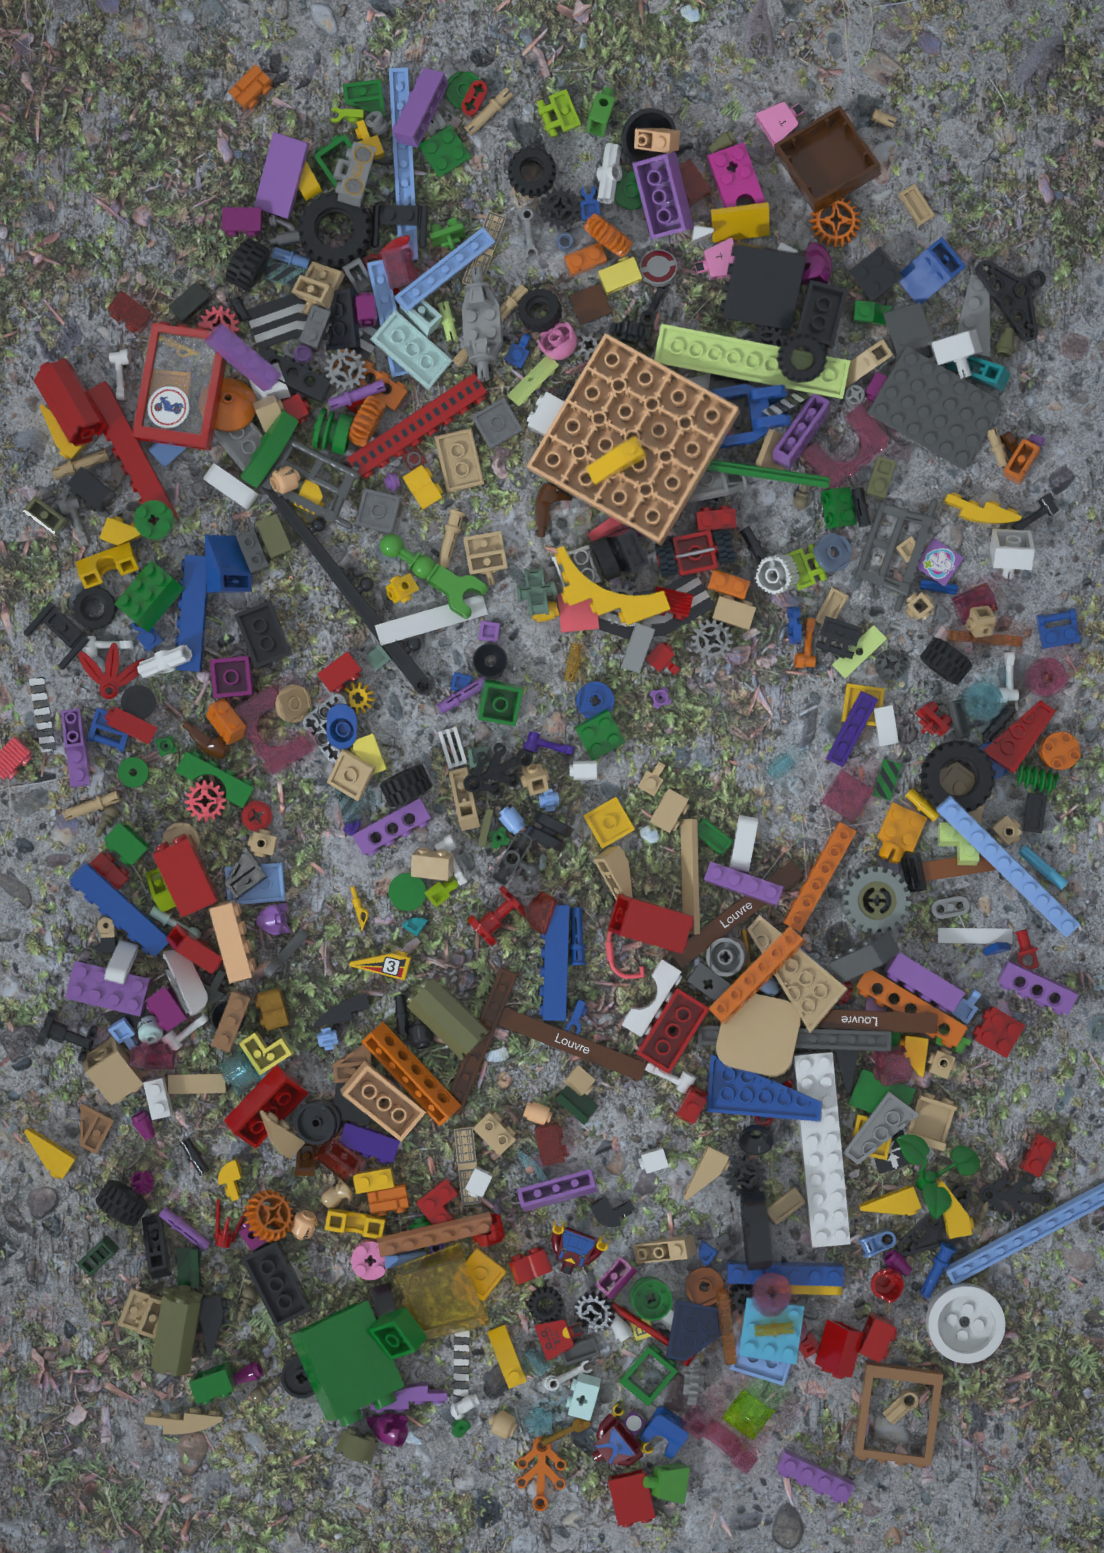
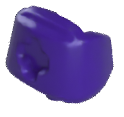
M350 815L343 831L347 835L353 836L360 827V818L357 817L354 822L348 823L352 817Z

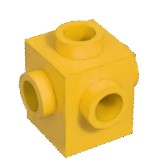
M411 573L400 577V575L393 577L389 580L390 584L385 587L389 599L394 604L400 601L402 604L412 599L411 595L419 590Z

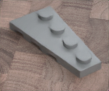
M970 274L956 335L976 330L982 352L974 355L990 358V294L978 276Z
M888 1091L842 1153L859 1165L875 1152L878 1147L918 1117L919 1114Z

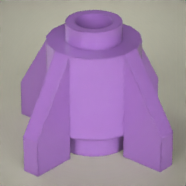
M287 903L269 905L263 911H260L256 918L257 926L272 935L290 933V928L286 924L285 913L288 907Z

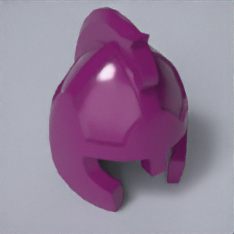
M810 243V246L805 249L806 260L800 285H807L810 280L828 284L832 273L831 257L822 245Z
M387 1413L379 1417H367L366 1420L369 1428L381 1442L395 1447L403 1446L408 1436L406 1425L408 1418L406 1416Z

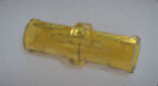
M570 643L568 660L566 659L565 661L567 666L563 678L564 681L575 683L577 668L581 663L579 658L583 645L577 644L576 647V643Z
M793 1321L754 1325L755 1337L771 1335L777 1337V1335L794 1334Z

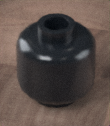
M421 1020L414 1021L413 1026L408 1029L409 1040L412 1046L416 1047V1049L431 1047V1043L435 1040L434 1032Z

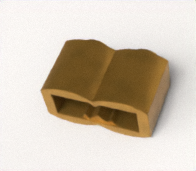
M280 987L257 994L255 1004L257 1009H261L262 1012L260 1017L262 1028L266 1027V1030L269 1031L290 1025Z

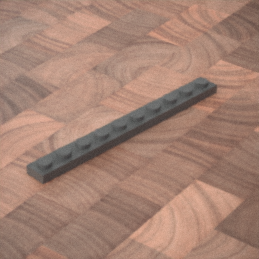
M699 1025L698 1045L716 1046L720 1026ZM799 1029L795 1049L891 1052L892 1032L814 1029L810 1034L808 1029Z

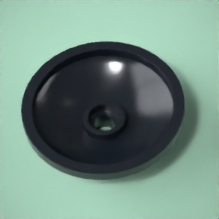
M656 108L641 109L630 116L623 127L621 135L622 148L626 156L635 163L668 154L634 148L635 129L666 128L676 130L671 117Z

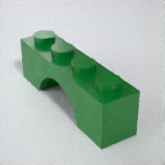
M194 750L191 753L185 752L175 771L176 773L191 781H195L202 775H214L224 783L227 800L242 808L247 805L255 790V787L252 786V781L244 777L240 780L235 777V772L227 768L225 771L218 768L219 764L211 759L208 762L201 759L202 755Z

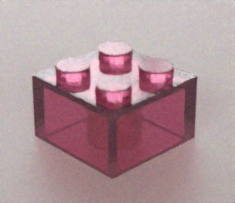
M839 770L819 802L854 823L874 790L847 772Z

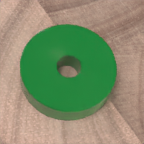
M129 757L119 765L118 777L127 787H140L149 778V767L141 758ZM132 769L137 771L135 776H132L130 773Z

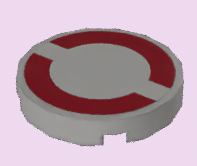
M654 249L647 252L639 264L642 279L655 287L670 284L677 274V261L670 252L662 249Z

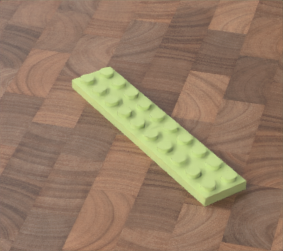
M665 324L660 325L654 361L660 364L767 385H785L788 389L843 399L850 366L849 360L826 356L827 364H825V369L818 378L806 383H797L788 380L786 376H783L782 371L779 370L777 357L780 347ZM794 350L791 354V363L796 369L805 370L812 365L813 354Z

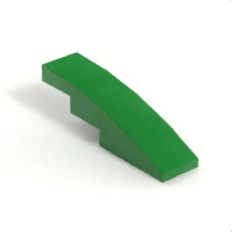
M282 410L260 439L261 444L250 457L251 462L240 475L241 479L255 488L259 486L290 439L299 422L298 419Z

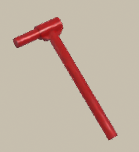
M612 1301L611 1308L615 1309L616 1313L668 1346L669 1338ZM696 1354L688 1360H686L685 1362H680L685 1366L689 1367L690 1363L692 1362Z

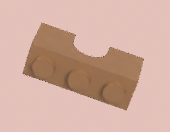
M237 990L232 991L211 1046L226 1052L232 1050L252 996Z

